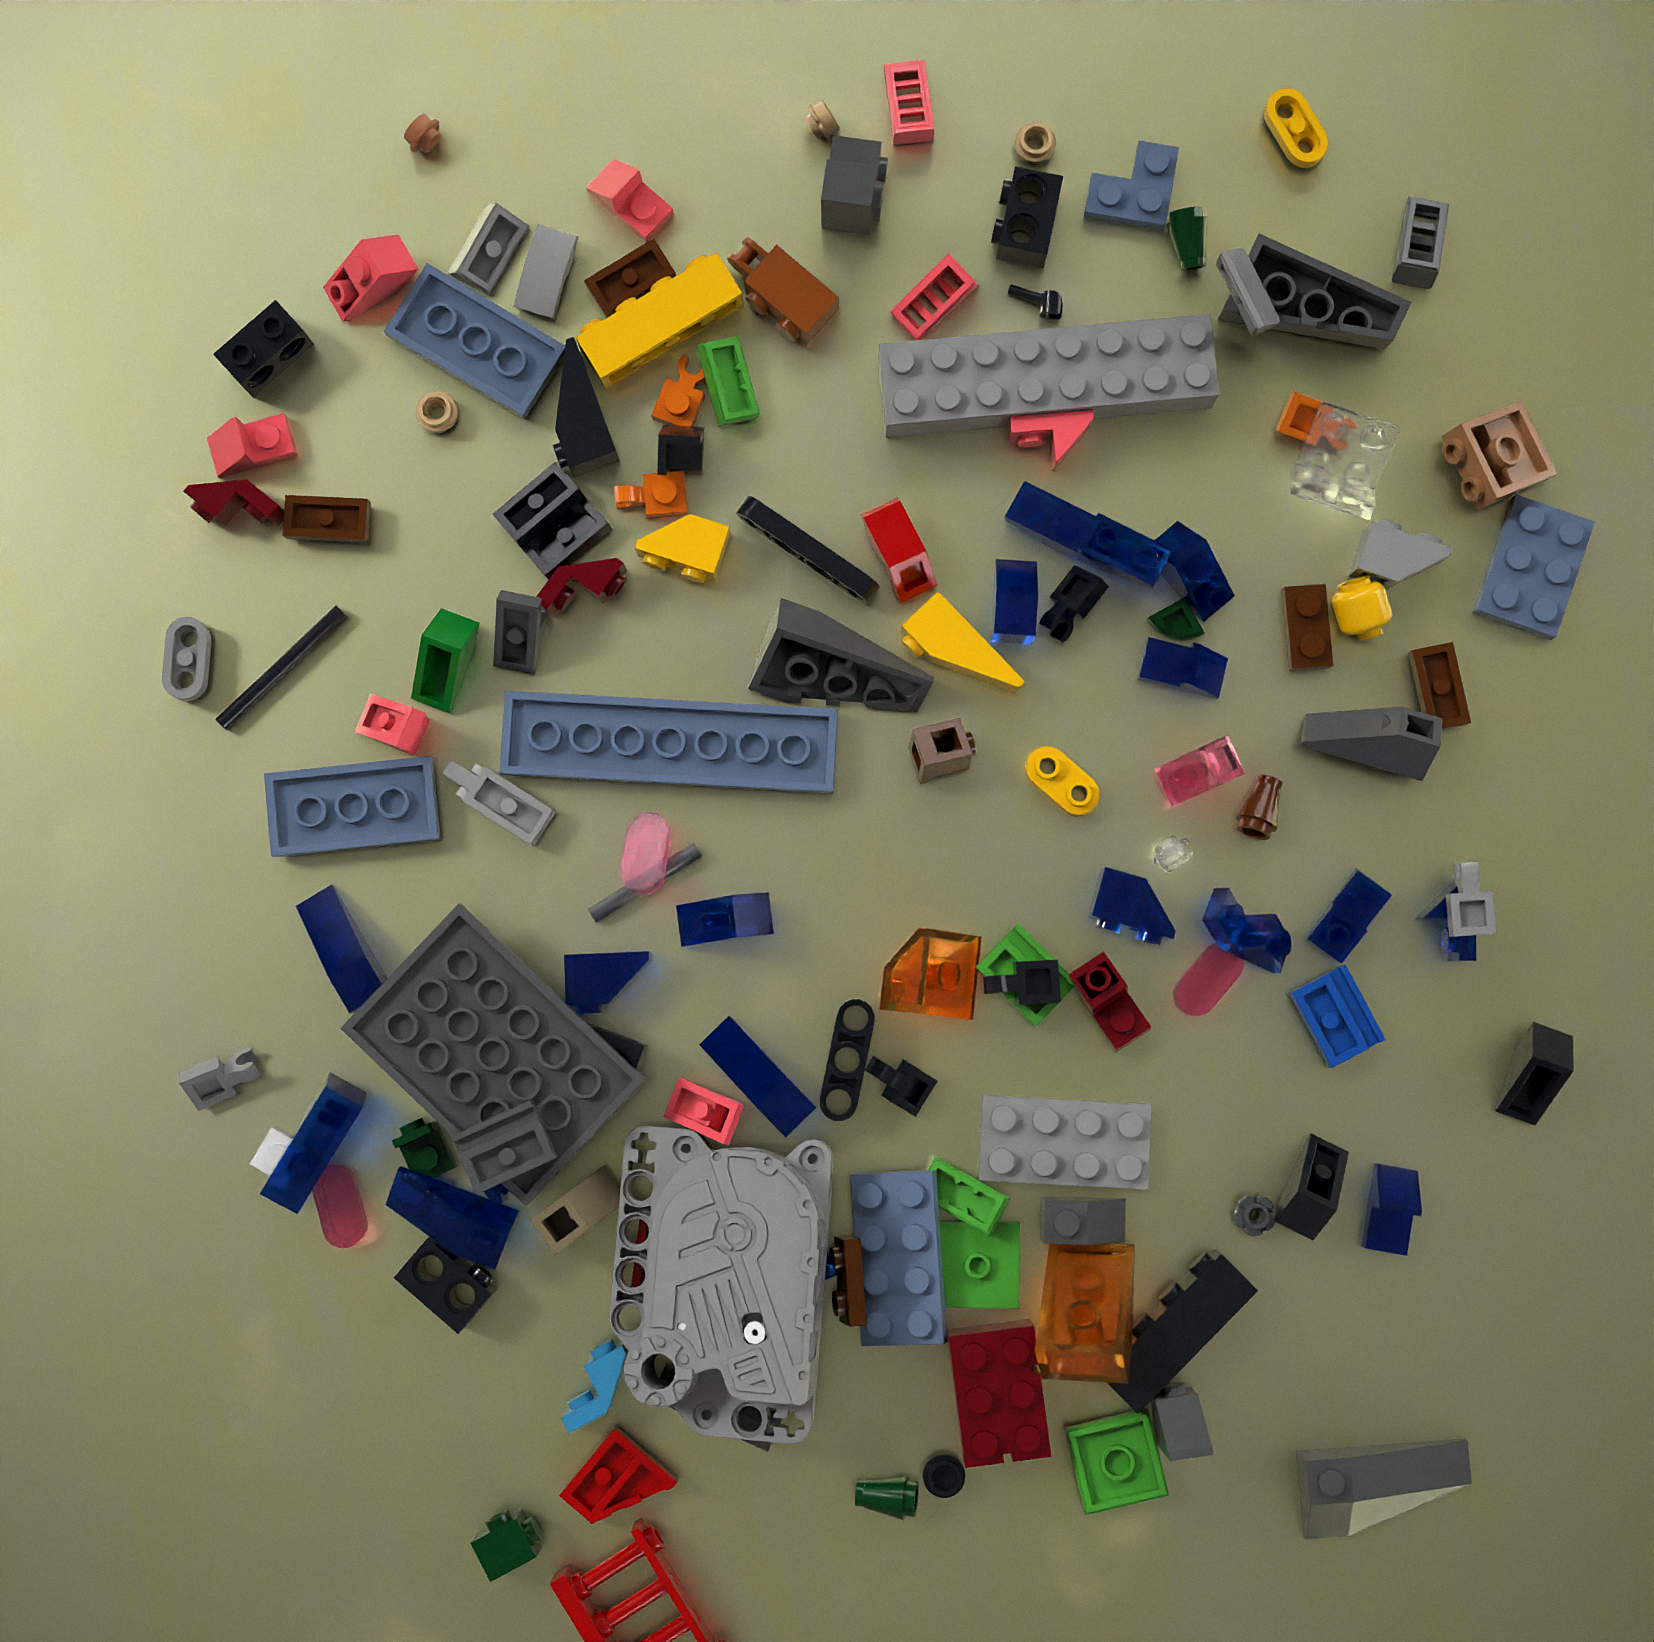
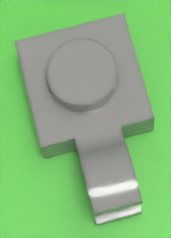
M1478 862L1454 863V879L1458 893L1446 894L1449 937L1496 934L1493 891L1480 892Z
M251 1047L238 1050L225 1064L217 1056L179 1072V1084L197 1110L200 1111L238 1095L237 1084L249 1082L259 1077L260 1073L254 1063L258 1062V1058Z

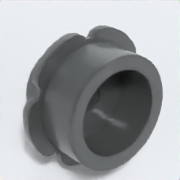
M1253 1194L1242 1197L1234 1211L1236 1225L1239 1228H1243L1244 1233L1249 1236H1261L1263 1231L1271 1230L1275 1224L1276 1215L1272 1211L1274 1208L1273 1203L1262 1195L1255 1197ZM1257 1211L1259 1217L1253 1219L1251 1217L1252 1212Z

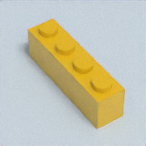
M717 252L709 257L706 255L696 257L687 264L684 272L674 278L666 276L658 280L650 288L651 292L639 299L632 297L623 301L615 309L616 313L604 320L600 318L594 319L582 327L580 330L581 334L575 337L576 341L605 390L744 306L742 292Z

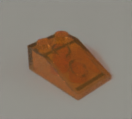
M1049 1244L1035 1346L1042 1379L1128 1384L1133 1329L1134 1244Z

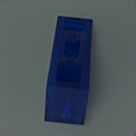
M331 884L296 905V908L328 978L348 1012L355 1013L388 977L334 885Z
M730 1015L699 1044L785 1138L817 1107Z
M329 1072L261 1189L260 1195L298 1214L361 1112L367 1092Z
M399 1166L385 1204L454 1255L496 1270L519 1212L517 1209Z

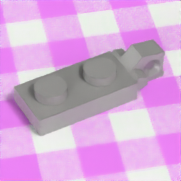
M451 760L442 773L461 785L456 795L462 798V802L533 847L556 813V811L486 766L482 767L475 763L472 770L468 771Z

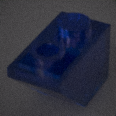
M1176 521L1146 547L1162 577L1181 598L1185 597L1191 610L1201 621L1205 622L1235 596L1207 540L1179 521Z
M1108 867L1100 869L1087 916L1097 920L1096 928L1120 934L1121 927L1137 932V940L1159 946L1162 939H1174L1176 930L1146 878Z

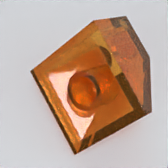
M918 928L884 967L879 1010L973 1020L978 971L975 967L979 964L982 937L929 928Z

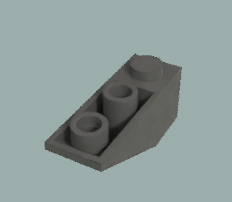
M1405 707L1308 713L1304 718L1300 746L1423 781L1440 749L1443 718Z

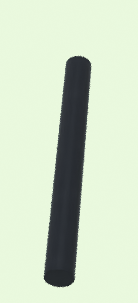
M335 605L215 720L228 731L348 616Z

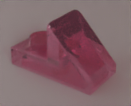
M1228 735L1155 768L1172 807L1231 782L1245 774Z

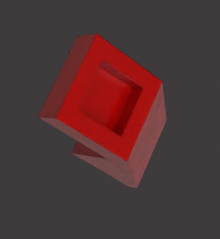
M898 497L860 514L872 549L884 562L894 594L900 602L938 586L927 551Z

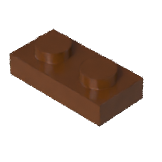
M653 238L585 279L584 282L607 318L616 313L615 309L623 301L632 297H636V299L641 298L651 292L650 288L658 280L666 276L674 278L676 273Z
M285 495L282 536L286 539L368 543L371 502L365 498Z
M1326 584L1284 587L1281 593L1289 671L1331 668L1333 666Z
M1453 642L1408 652L1421 712L1443 718L1442 730L1470 724V714Z
M852 1235L834 1236L835 1247H831L829 1250L830 1268L832 1273L837 1275V1290L832 1292L834 1315L836 1317L839 1316L840 1322L849 1327L866 1325L861 1238Z

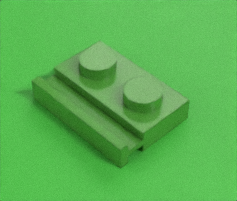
M1017 924L984 957L975 969L983 977L1014 975L1013 962L1055 959ZM1058 963L1060 998L1062 1001L1074 988V985L1068 976L1069 973ZM1015 992L1000 993L1034 1027L1059 1004L1016 1005Z

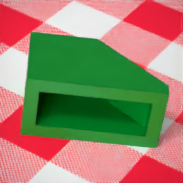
M442 608L439 610L421 635L411 699L450 713L474 655L479 622Z

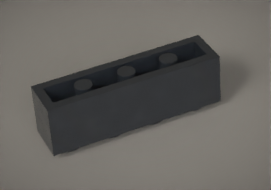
M1215 1249L1210 1254L1204 1251L1197 1256L1188 1267L1191 1273L1180 1285L1177 1282L1170 1284L1158 1298L1161 1304L1150 1315L1147 1312L1141 1314L1128 1329L1131 1335L1120 1346L1117 1343H1113L1103 1352L1098 1360L1101 1365L1096 1371L1137 1414L1258 1292Z

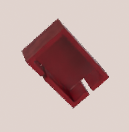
M1030 1319L947 1329L949 1357L965 1468L1004 1463L1003 1454L1009 1453L1013 1462L1052 1457L1041 1374L1037 1366H1035L1039 1365L1035 1328Z

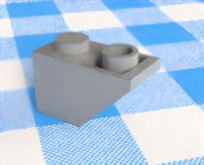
M1379 520L1378 523L1373 521L1362 532L1348 576L1353 578L1370 576L1371 581H1379L1384 585L1385 589H1389L1440 564L1451 555L1453 548L1441 544L1442 540L1431 534L1418 533L1416 536L1402 531L1403 527L1393 521Z

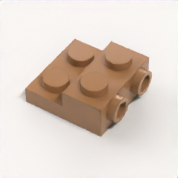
M1522 401L1461 423L1441 436L1444 441L1443 456L1448 463L1456 466L1462 478V495L1466 500L1474 502L1477 510L1507 499L1519 491L1542 483L1557 475Z

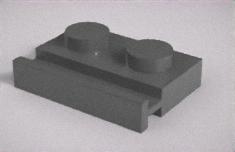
M533 1100L451 1136L475 1194H479L558 1157L541 1117L539 1118Z

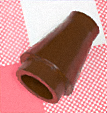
M1269 775L1258 776L1256 785L1236 817L1239 821L1237 830L1240 833L1251 838L1268 840L1271 832L1277 830L1280 791L1283 784L1281 780Z

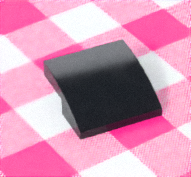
M556 462L493 513L497 521L548 580L558 567L571 565L612 530L608 521L591 504L580 488Z

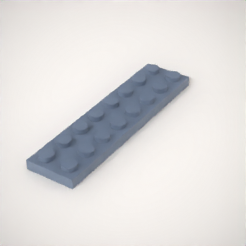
M505 691L499 773L511 776L833 794L838 709Z

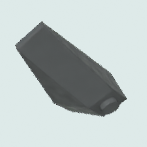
M780 598L766 628L748 689L785 702L801 703L802 698L826 700V705L840 706V701L864 703L867 708L918 712L933 684L934 677L822 612Z

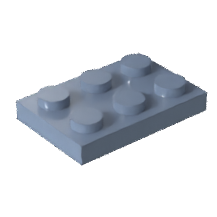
M1516 494L1511 498L1473 613L1549 640L1556 638L1595 522Z

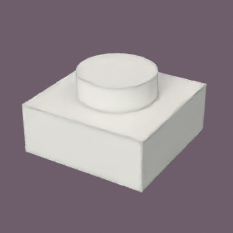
M271 1127L250 1165L282 1184L288 1185L291 1183L311 1147L278 1127Z

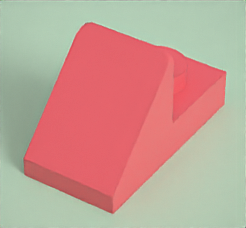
M613 159L586 187L587 191L646 243L674 214L673 208L642 182L641 173L637 168Z
M1093 410L1010 416L1007 426L1008 442H1019L1020 447L1028 448L1044 444V440H1049L1052 471H1054L1089 430L1094 419Z
M284 413L243 424L237 417H234L207 437L218 478L298 456L288 417Z
M371 694L355 732L410 755H415L428 727L429 718L425 716L426 713L418 709Z
M679 1077L663 1117L722 1144L729 1145L744 1104L738 1099L719 1094Z

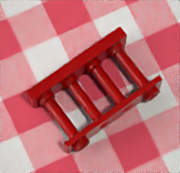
M642 1518L634 1522L631 1534L636 1541L584 1574L581 1572L575 1574L569 1564L556 1572L550 1582V1586L584 1642H616L612 1635L615 1632V1626L667 1593L681 1615L640 1642H673L690 1630L697 1642H725L722 1637L717 1639L714 1637L662 1552V1549L665 1548V1543L654 1525L647 1527ZM645 1556L658 1578L606 1612L603 1609L598 1611L589 1597L592 1595V1589Z

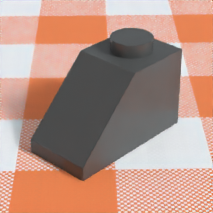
M1040 1196V1240L1044 1244L1069 1245L1125 1242L1126 1199Z
M1183 1382L1168 1383L1151 1400L1157 1445L1169 1461L1213 1455L1198 1394L1192 1387L1186 1388Z

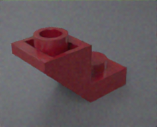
M247 479L188 485L183 491L194 500L190 508L208 523L215 517L226 526L241 508L246 510L261 524L266 518L277 526L284 520V509Z
M618 558L560 566L536 596L542 598L541 610L553 617L557 610L563 612L576 595V592L573 590L576 585L604 603L608 596L614 598L622 590L627 581V577L624 576L627 569Z
M1104 951L1068 974L1092 1018L1116 1053L1152 1029L1147 1019L1128 994V985Z

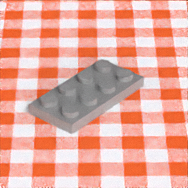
M982 1095L978 1180L1148 1190L1152 1104Z

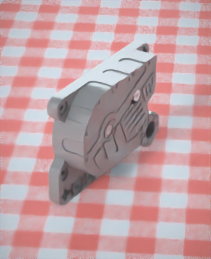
M640 1126L631 1130L627 1135L624 1144L609 1321L613 1332L629 1351L626 1363H624L625 1382L631 1394L639 1402L655 1408L672 1405L694 1432L704 1436L796 1444L803 1441L810 1434L814 1425L834 1167L833 1152L824 1141L817 1139L806 1140L784 1157L773 1151L755 1147L714 1150L702 1134L691 1129ZM644 1133H648L649 1141L656 1143L655 1150L648 1151L646 1156V1164L655 1163L654 1171L649 1169L632 1170L633 1162L642 1163L643 1152L635 1147L636 1140L644 1138ZM640 1175L650 1179L653 1185L651 1196L644 1201L636 1199L631 1193L632 1181ZM634 1219L643 1220L649 1227L648 1238L641 1244L632 1242L627 1235V1227ZM630 1262L639 1263L645 1270L644 1282L638 1287L629 1286L623 1278L624 1268ZM625 1306L636 1307L641 1314V1324L636 1330H627L620 1323L619 1315ZM657 1354L665 1355L672 1360L675 1366V1376L672 1382L663 1381L658 1377L654 1368ZM752 1406L761 1413L762 1422L757 1430L749 1431L741 1426L738 1416L743 1407ZM769 1407L776 1408L773 1418L784 1419L790 1415L791 1411H796L797 1419L804 1421V1426L799 1427L795 1434L789 1433V1426L775 1424L773 1426L774 1433H768L767 1429L771 1421Z

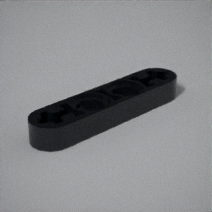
M748 496L736 512L737 516L750 527L860 602L868 604L880 588L879 584L866 573L756 498Z

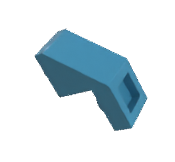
M613 1339L590 1351L592 1358L586 1362L584 1368L597 1394L593 1396L591 1390H587L567 1402L570 1408L565 1411L561 1419L568 1433L606 1414L612 1406L629 1352L622 1342L615 1345Z

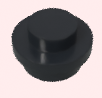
M947 1453L936 1454L926 1462L923 1468V1482L927 1490L934 1496L949 1498L956 1495L962 1489L965 1483V1470L957 1457Z

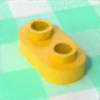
M1282 88L1275 91L1270 96L1264 109L1266 124L1293 165L1301 168L1315 166L1322 160L1328 149L1329 141L1325 130L1305 97L1299 91L1292 88ZM1278 111H1288L1290 118H1281L1278 115ZM1307 144L1311 148V152L1303 153L1298 145Z
M1043 746L1035 749L1027 758L1025 773L1030 783L1065 813L1071 816H1083L1095 808L1099 801L1098 785L1060 750L1051 746ZM1048 759L1053 762L1055 767L1053 773L1045 774L1040 770L1039 765L1042 760ZM1074 787H1081L1085 790L1086 798L1084 801L1078 802L1072 798L1071 791Z

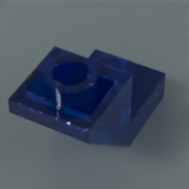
M1229 887L1214 888L1202 921L1218 947L1271 973H1281L1285 958L1290 954L1292 941L1289 932L1284 929L1277 915H1245L1243 907L1237 902Z

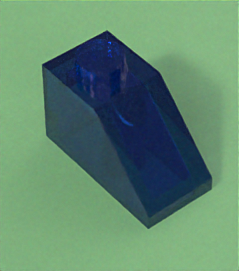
M996 559L991 642L1032 644L1036 637L1037 562Z
M769 892L729 895L676 905L681 947L774 934Z
M652 952L564 955L565 1002L569 1006H576L577 1014L602 1013V1005L613 1004L653 961Z

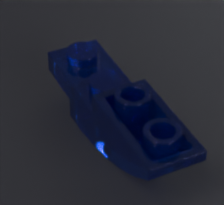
M1026 481L1023 482L1005 515L1006 522L1042 539V544L1101 571L1150 588H1154L1173 553V549L1100 513L1095 516Z

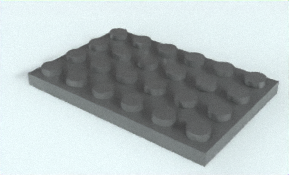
M461 903L442 920L340 1028L452 1136L527 1101L533 1100L539 1118L541 1117L558 1157L502 1183L525 1206H528L646 1080L639 1071Z

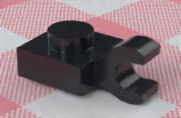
M1074 565L1050 595V599L1055 604L1042 616L1039 624L1052 631L1050 633L1052 638L1062 643L1065 642L1073 631L1074 617L1078 616L1084 619L1109 586L1101 577Z
M1058 960L1013 962L1014 975L983 977L984 994L1015 992L1016 1005L1061 1002Z
M873 1056L865 1068V1071L887 1084L881 1096L915 1117L938 1082L904 1059L896 1070Z

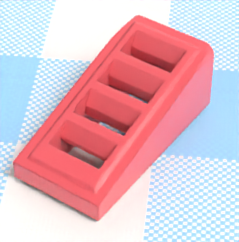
M924 60L884 64L893 145L933 141L935 130ZM917 73V79L895 81L894 75ZM919 87V93L897 95L896 90ZM921 103V107L899 109L898 104ZM921 115L923 119L922 121L901 123L900 118Z
M948 253L890 313L915 340H922L967 299L979 285ZM947 272L961 285L957 291L942 278ZM935 283L950 297L945 303L930 289ZM923 294L938 309L933 315L918 300ZM911 305L926 320L921 327L906 312Z

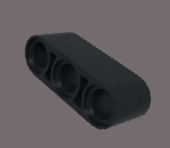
M852 999L845 1002L839 1008L820 1095L822 1113L833 1121L849 1119L855 1113L860 1096L875 1022V1014L872 1007L860 999ZM851 1006L862 1007L868 1015L866 1026L858 1031L848 1029L843 1021L845 1011ZM845 1047L854 1049L859 1055L858 1066L850 1072L840 1070L835 1064L836 1053ZM836 1089L846 1091L851 1098L849 1108L842 1113L832 1112L826 1104L828 1094Z

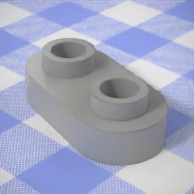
M181 617L176 619L168 627L165 637L162 683L168 694L182 701L198 699L203 695L208 686L212 638L208 627L195 618ZM195 633L197 636L196 643L191 647H187L185 644L186 637L189 634ZM187 674H192L194 679L192 685L184 688L182 685L183 677Z

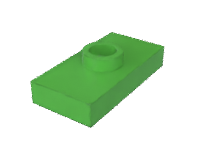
M739 337L705 342L697 346L719 427L758 418L761 414Z
M935 1157L928 1170H936L939 1208L984 1234L992 1236L1011 1198Z

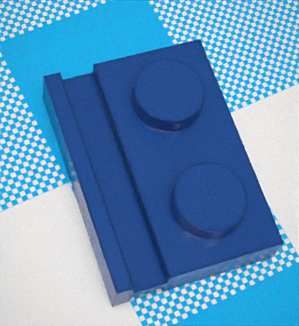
M1346 964L1289 992L1328 1068H1333L1366 1051L1371 1046L1386 1040Z

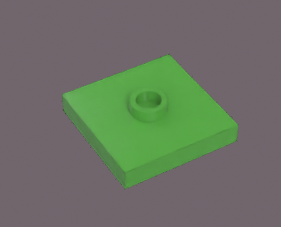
M940 1220L945 1307L1019 1309L1020 1222L999 1221L992 1236H988L961 1220Z
M1144 1408L1139 1414L1135 1411H1130L1064 1427L1085 1515L1169 1496L1151 1417L1147 1408Z

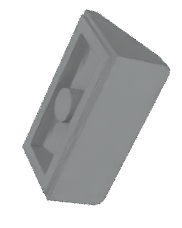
M498 203L487 204L448 274L490 296L529 225Z
M1242 248L1222 252L1216 266L1250 334L1256 336L1276 326L1280 322V318L1247 252Z

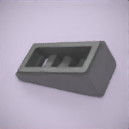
M1408 197L1394 262L1392 282L1425 289L1432 288L1440 269L1449 204ZM1414 216L1434 219L1436 223L1414 220ZM1412 232L1433 236V238L1412 235ZM1409 248H1410V249H1415V250H1420V251H1425V252H1430V253H1429V254H1424V253H1419V252H1413V251H1409Z

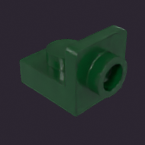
M423 1118L415 1120L399 1128L402 1136L392 1140L394 1147L400 1148L416 1186L458 1167L437 1121L425 1124Z

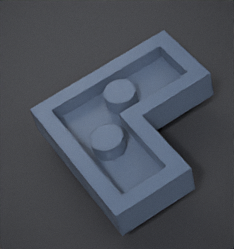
M1139 140L1131 179L1092 173L1084 217L1164 231L1179 147Z

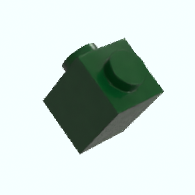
M506 1509L485 1522L487 1528L478 1532L470 1543L489 1581L492 1582L536 1558L542 1548L540 1542L543 1541V1535L536 1520L533 1517L527 1518L523 1509L512 1515Z

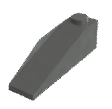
M1467 1439L1296 1451L1304 1539L1350 1536L1472 1484Z

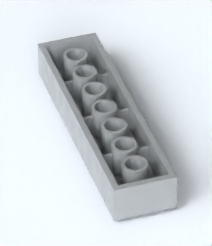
M1211 314L879 344L878 360L886 438L1007 427L1010 416L1093 410L1094 419L1210 409L1219 396Z

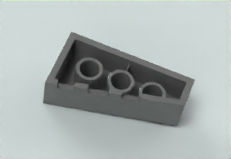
M1258 234L1248 254L1280 318V322L1270 329L1386 349L1394 340L1412 303L1262 234ZM1229 294L1218 320L1245 324L1231 294Z

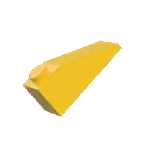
M939 592L934 594L901 626V633L904 636L901 642L917 659L923 655L930 663L1013 693L1019 691L1025 682Z

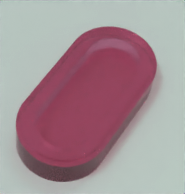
M656 812L638 814L632 819L627 830L620 873L626 887L637 895H648L660 888L665 877L671 829L666 820Z
M1227 942L1209 945L1176 983L1173 990V1000L1176 1007L1182 1013L1190 1016H1201L1208 1013L1241 975L1244 968V959L1240 950Z
M334 1163L322 1167L313 1177L312 1192L323 1234L326 1240L335 1247L348 1248L354 1246L364 1238L368 1228L356 1176L349 1167L343 1164Z

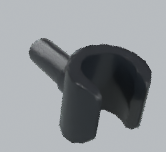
M1013 284L1010 285L1008 294L1040 304L1039 316L1047 320L1061 319L1063 303L1062 297L1057 291L1047 290L1040 293Z

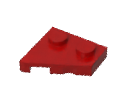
M615 1426L559 1496L593 1524L611 1516L613 1512L622 1508L627 1509L642 1502L643 1499L660 1491L672 1489L677 1484L678 1478L620 1428Z

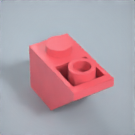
M399 234L361 239L323 288L342 322L349 321L399 293L417 272L418 267Z

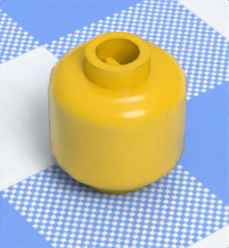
M1370 576L1357 577L1337 586L1339 591L1332 597L1331 603L1341 632L1346 635L1357 634L1360 641L1381 635L1383 633L1381 627L1387 624L1393 616L1384 585L1379 581H1371Z

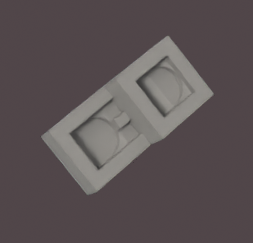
M537 225L523 267L513 307L551 318L556 317L565 277L570 274L578 240L577 235Z

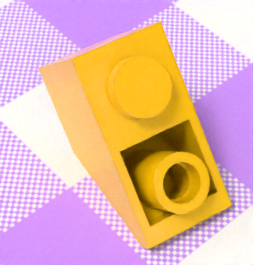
M688 514L638 539L635 550L638 557L643 558L642 563L648 567L665 571L666 566L682 570V577L697 583H705L706 578L716 581L731 538L730 526Z

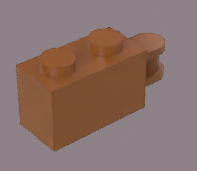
M745 237L742 241L743 247L736 255L731 253L727 260L736 271L746 278L744 280L745 294L747 295L746 301L759 314L764 315L767 312L778 321L776 324L777 328L788 339L795 341L798 338L807 346L839 310V297L777 244L768 253L751 238ZM756 258L760 263L753 270L748 265Z

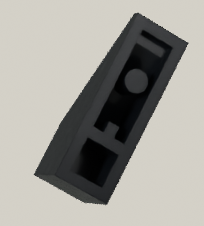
M571 337L566 339L555 425L559 443L552 446L560 467L568 466L575 478L620 460L575 338Z

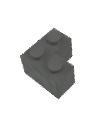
M833 135L830 158L826 161L821 195L822 229L870 235L872 221H880L883 183L886 180L888 158L881 157L882 142Z

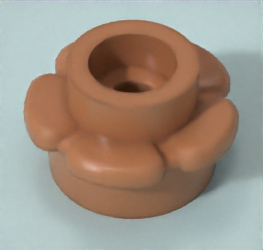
M422 114L409 125L405 131L404 139L411 145L410 150L412 152L421 151L422 149L427 153L436 146L441 138V134L438 132L439 121L437 119L431 120L426 114Z

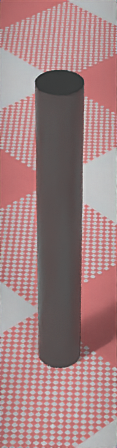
M693 842L587 909L595 922H598L702 857V854Z

